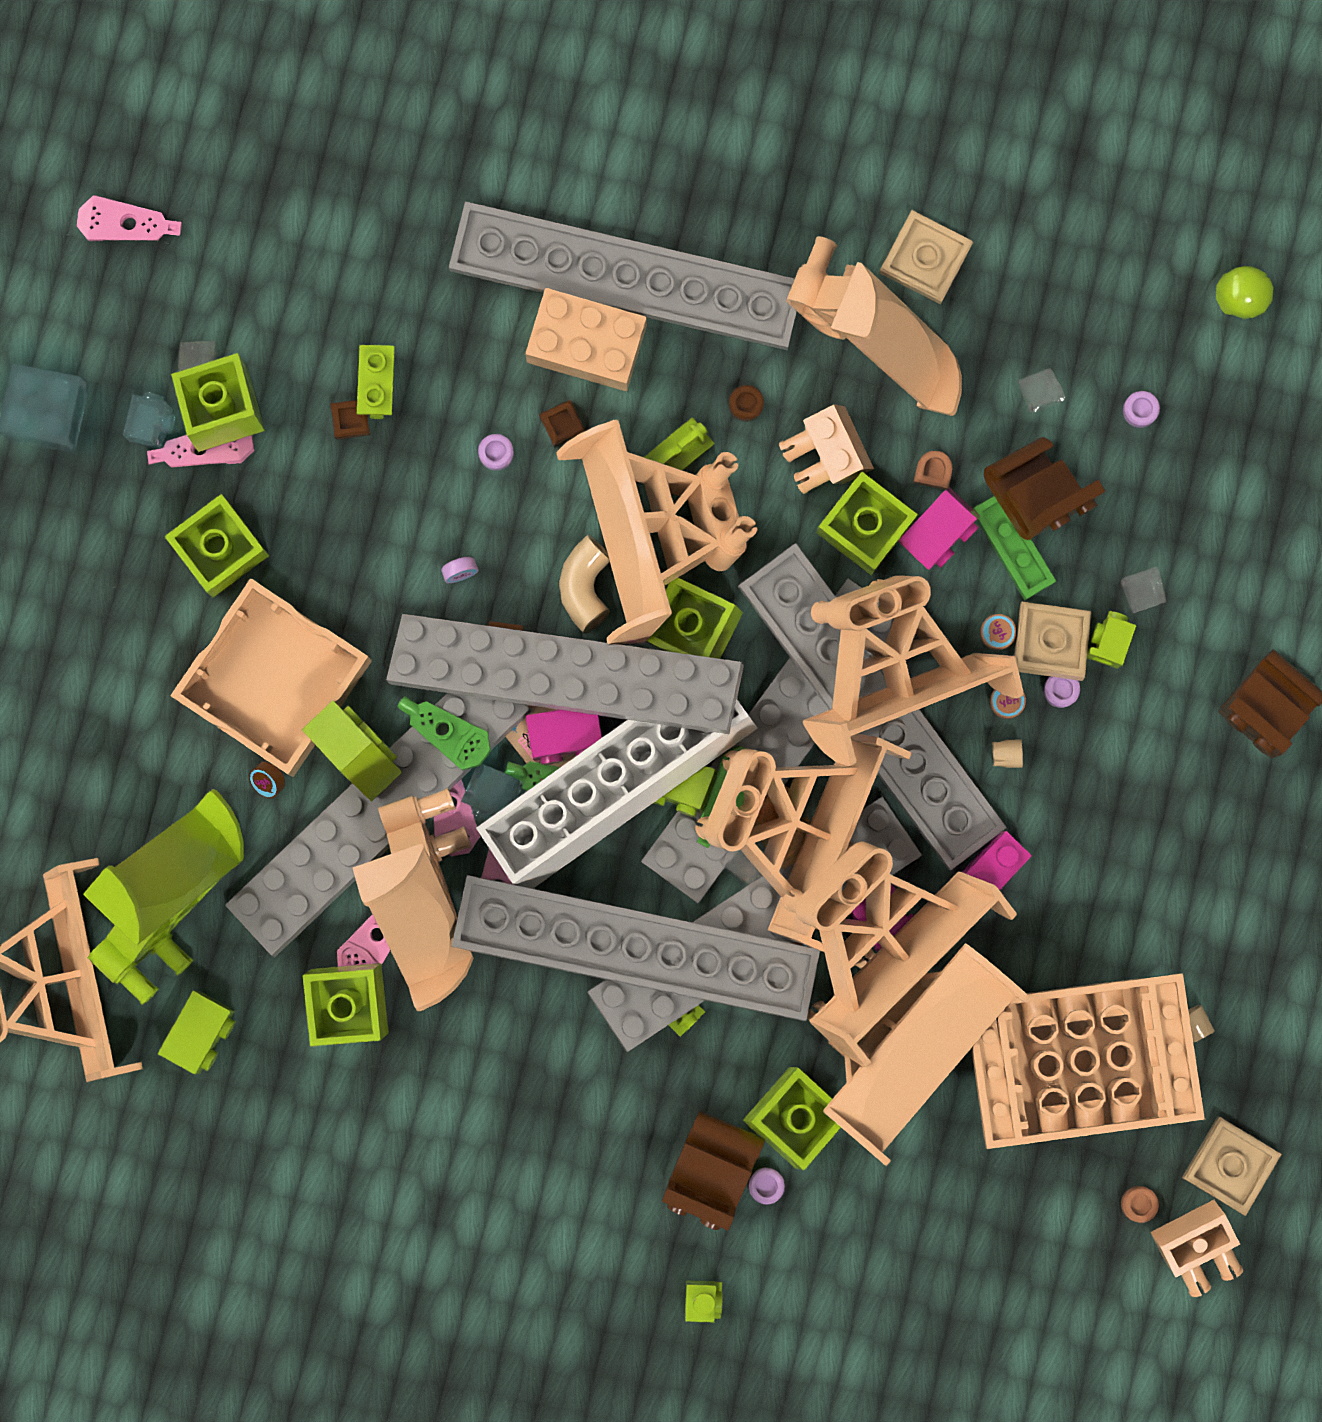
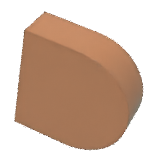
M940 451L925 453L917 464L913 483L943 490L949 488L952 474L950 458Z

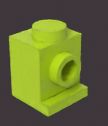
M1109 611L1103 624L1098 622L1094 629L1091 642L1095 643L1096 646L1087 650V659L1116 669L1121 667L1136 625L1128 623L1129 617Z
M686 1280L685 1321L714 1323L715 1319H721L722 1282Z

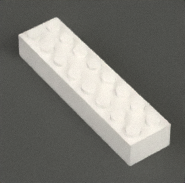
M737 699L729 735L627 720L476 829L512 884L533 889L758 728Z

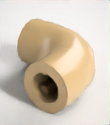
M587 535L572 550L563 564L559 581L562 604L572 621L584 634L598 627L610 612L598 598L594 589L596 576L610 560L605 548L590 535Z

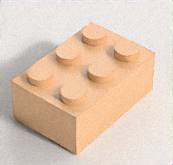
M545 288L525 353L527 363L627 392L646 330L647 318Z

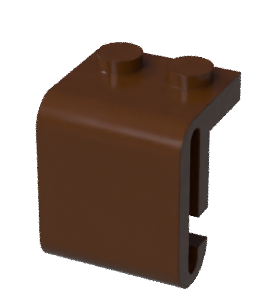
M1045 437L1034 440L984 469V479L1017 533L1025 540H1030L1049 528L1053 532L1069 523L1071 521L1070 517L1076 513L1079 516L1088 513L1098 506L1095 500L1106 492L1099 480L1081 489L1063 459L1052 465L1045 452L1054 445Z
M1272 649L1221 706L1218 713L1234 729L1251 740L1259 751L1272 759L1286 752L1292 745V742H1290L1292 737L1310 718L1308 715L1316 706L1322 704V690L1276 650Z
M699 1110L670 1175L662 1202L666 1203L667 1208L676 1214L686 1216L689 1213L700 1218V1222L713 1230H720V1228L729 1230L735 1216L736 1207L751 1176L754 1163L761 1153L765 1139Z

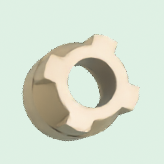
M1021 739L992 742L993 766L1022 768L1023 751Z
M1202 1005L1188 1009L1193 1042H1197L1215 1031Z

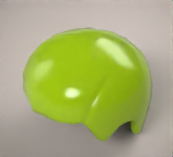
M1242 266L1222 275L1216 285V300L1226 315H1234L1242 319L1254 318L1265 313L1272 303L1274 287L1271 279L1262 270L1251 266Z

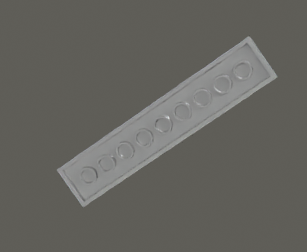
M466 201L449 264V271L540 293H544L545 288H549L647 318L788 350L797 312L786 302L795 278Z
M795 543L741 583L738 588L830 710L833 706L841 630L833 628L829 623H816L812 619L811 608L816 602H831L836 597ZM864 649L863 660L874 656ZM883 669L861 677L859 698L887 687ZM919 709L858 733L879 737L912 753L909 760L885 753L877 775L948 870L955 868L1007 828Z
M848 578L835 597L861 589V587ZM894 618L869 627L867 630L886 643ZM789 658L748 714L758 729L731 747L734 748L740 745L746 749L767 752L773 757L776 767L799 766L815 744L804 727L802 720L829 710L791 658ZM723 754L716 758L710 768L719 771V764ZM790 777L781 778L784 785ZM768 793L765 796L754 826L772 803ZM677 812L641 862L692 900L699 903L736 851L724 850L711 844L709 848L698 844L699 836L696 833L695 826H703L697 822L702 814L697 812L696 817H691Z
M402 614L386 680L391 685L729 735L744 666L742 662L618 644L608 645V643Z
M447 693L435 704V706L487 731L489 733L491 750L531 712L525 704ZM442 723L437 727L438 735L444 736L449 732V725L446 723ZM411 727L390 747L391 751L397 756L393 763L402 771L390 785L371 802L354 784H351L225 906L270 955L276 957L356 880L353 867L378 859L390 848L378 811L379 807L410 796H417L420 799L443 791L446 788L450 790L471 769L462 771L416 729Z
M883 797L862 810L850 841L854 844L863 841L887 850L893 860V866L889 874H895L922 856ZM798 853L784 861L781 865L779 872L786 880L789 878ZM764 876L692 922L786 943L793 942L791 939L768 931L781 896ZM847 880L842 885V892L846 888ZM610 980L603 981L587 992L626 1052L705 1001Z
M469 875L466 877L452 942L453 948L801 1021L807 1020L820 953L819 950Z

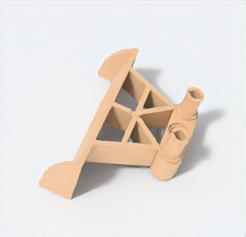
M817 236L807 264L799 267L786 302L820 332L836 339L844 340L847 338L917 401L919 408L949 416L955 415L962 393V375L958 360L949 346L862 263L857 262L856 266L846 265L843 276H828L826 270L837 248V244L830 239Z
M618 420L595 426L578 434L556 452L558 460L582 459L625 615L626 624L617 628L606 638L608 645L646 642L672 614L665 585L706 561L710 568L716 571L727 570L745 552L746 542L756 534L757 527L752 528L756 524L755 521L748 516L739 517L728 478L737 470L738 463H734L737 461V458L729 452L721 453L713 464L703 466L696 475L627 452ZM636 482L644 484L652 512L644 513ZM671 493L679 496V498L675 501L674 504L671 497ZM686 500H688L694 525L681 516L675 515ZM658 532L668 568L663 573L659 569L650 533Z
M893 576L885 580L877 579V581H872L869 586L836 597L831 602L819 601L820 603L816 602L812 606L811 616L816 623H829L833 628L840 629L841 634L832 709L802 720L803 725L813 741L827 756L837 763L851 766L856 764V757L850 736L986 682L1005 696L1016 699L1022 697L1024 692L1015 656L973 653L960 658L923 607L927 604L931 595L929 583L920 576ZM894 618L886 643L867 630L869 627ZM915 633H916L919 638L916 639V640H913V638H914V636H915ZM864 649L874 656L863 660ZM929 651L940 667L910 678L906 659ZM883 669L887 687L859 698L861 677Z
M863 734L850 736L856 757V764L851 766L835 762L834 765L776 767L775 761L770 754L752 749L731 750L724 755L730 758L729 761L722 760L723 767L727 771L726 777L710 816L701 817L697 822L703 824V826L696 825L695 830L700 838L706 839L714 847L728 851L741 850L781 896L768 931L824 952L822 943L811 938L815 928L800 921L796 913L786 910L783 905V898L785 894L794 897V895L789 893L791 889H797L805 893L846 852L885 753L899 758L910 759L911 752L879 737ZM817 776H829L810 825L801 822L800 818ZM794 777L787 793L781 778ZM742 791L744 803L738 808L736 806V797ZM768 793L779 818L753 827L765 796ZM797 829L806 833L789 878L786 880L779 870ZM770 837L763 854L755 842Z
M448 788L420 799L417 796H410L379 807L378 811L387 834L391 854L352 868L361 900L365 906H369L409 987L411 998L417 1011L427 1009L451 994L467 975L474 959L471 951L452 947L458 916L440 867V861H443L442 857L472 847L467 831L463 826L460 829L434 837V835L429 834L425 825V819L450 810H456Z
M850 841L846 852L805 893L797 889L789 890V893L794 895V897L785 894L783 905L789 912L796 913L800 921L819 930L835 994L810 1020V1023L839 1050L866 1068L871 1061L857 1045V1042L990 908L1010 920H1013L1017 913L994 884L958 871L933 895L889 874L893 866V860L887 850L863 841L855 844ZM847 880L846 888L842 892V885ZM891 884L898 888L890 895ZM866 898L867 921L845 919ZM921 898L927 900L928 902L894 936L889 932ZM842 932L852 933L845 941L843 940ZM878 942L882 948L852 977L850 969Z
M98 858L58 865L44 873L43 878L50 910L0 944V969L31 985L7 1016L0 990V1042L6 1038L9 1032L79 1047L86 1082L143 1069L142 1062L114 1068L92 962L87 958L90 954L74 874L99 866ZM52 918L63 973L43 977L34 930ZM21 940L26 967L2 955V953ZM65 981L76 1035L54 1031L45 985ZM33 1000L39 1027L16 1023Z
M965 943L942 971L925 974L857 1042V1045L871 1061L866 1068L852 1060L828 1040V1043L845 1057L847 1083L825 1107L823 1112L887 1166L891 1160L882 1152L1011 1000L1016 997L1026 1002L1029 996L997 967ZM870 949L864 956L870 960L876 953ZM861 958L855 966L861 969L867 961ZM818 1001L813 1007L820 1011L826 1004L823 1001ZM809 1009L807 1019L810 1021L817 1013Z

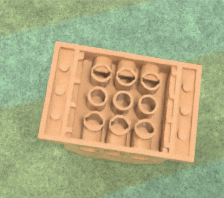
M1183 974L1026 993L1029 996L1026 1002L1014 997L971 1048L986 1149L1205 1119Z

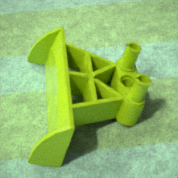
M212 789L193 810L116 867L108 866L83 894L114 924L107 937L87 958L112 983H121L140 1001L141 1005L149 1001L159 988L138 970L136 966L148 955L157 954L179 976L194 959L190 958L171 939L173 936L171 931L228 872L244 860V841L239 822L230 805L217 790Z

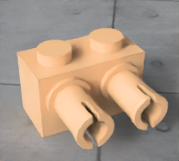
M832 405L803 420L805 424L803 432L779 443L781 451L784 449L787 451L783 453V456L788 462H792L813 449H816L820 456V462L794 474L795 482H803L797 485L803 494L829 480L832 484H845L857 478L861 472L867 473L874 469L845 406Z
M1215 1200L1150 1232L1166 1264L1175 1277L1182 1276L1192 1297L1202 1295L1196 1284L1197 1281L1204 1293L1211 1289V1284L1200 1266L1211 1259L1214 1260L1221 1278L1225 1281L1234 1279L1228 1265H1230L1232 1271L1234 1270L1237 1277L1243 1272V1268L1232 1248L1240 1245L1225 1213Z

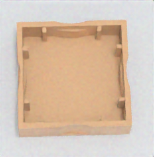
M250 578L222 619L214 639L199 653L170 696L288 775L294 777L315 746L302 729L332 700L341 708L372 660Z

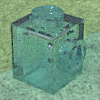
M144 392L143 397L132 396L123 431V436L129 442L159 449L163 448L166 434L172 433L175 424V414L172 413L173 409L169 404L164 402L165 397L150 392Z
M481 764V766L475 768L461 802L474 807L472 815L488 820L517 799L524 782Z

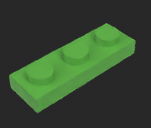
M995 496L973 508L980 515L976 521L1024 601L1056 582L1032 540H1025L1017 533Z

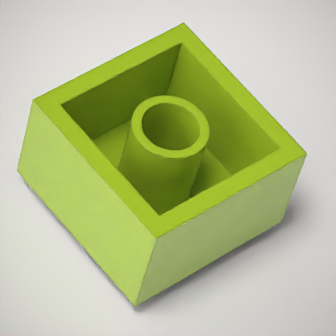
M239 353L171 374L186 434L198 452L265 431L250 373Z
M861 472L818 526L816 533L872 576L897 544L898 540L914 522L918 514L865 473Z
M222 494L165 536L205 591L213 598L269 556Z
M676 578L666 588L672 614L646 642L661 651L720 659L743 612L736 605L687 581Z
M332 700L302 729L336 768L371 802L402 773L393 763L397 756L349 706L342 710Z
M381 963L316 968L303 974L310 1046L381 1041L389 1033Z
M789 1067L743 1119L751 1129L764 1138L787 1162L800 1170L807 1168L841 1128L823 1112L832 1098L798 1067Z

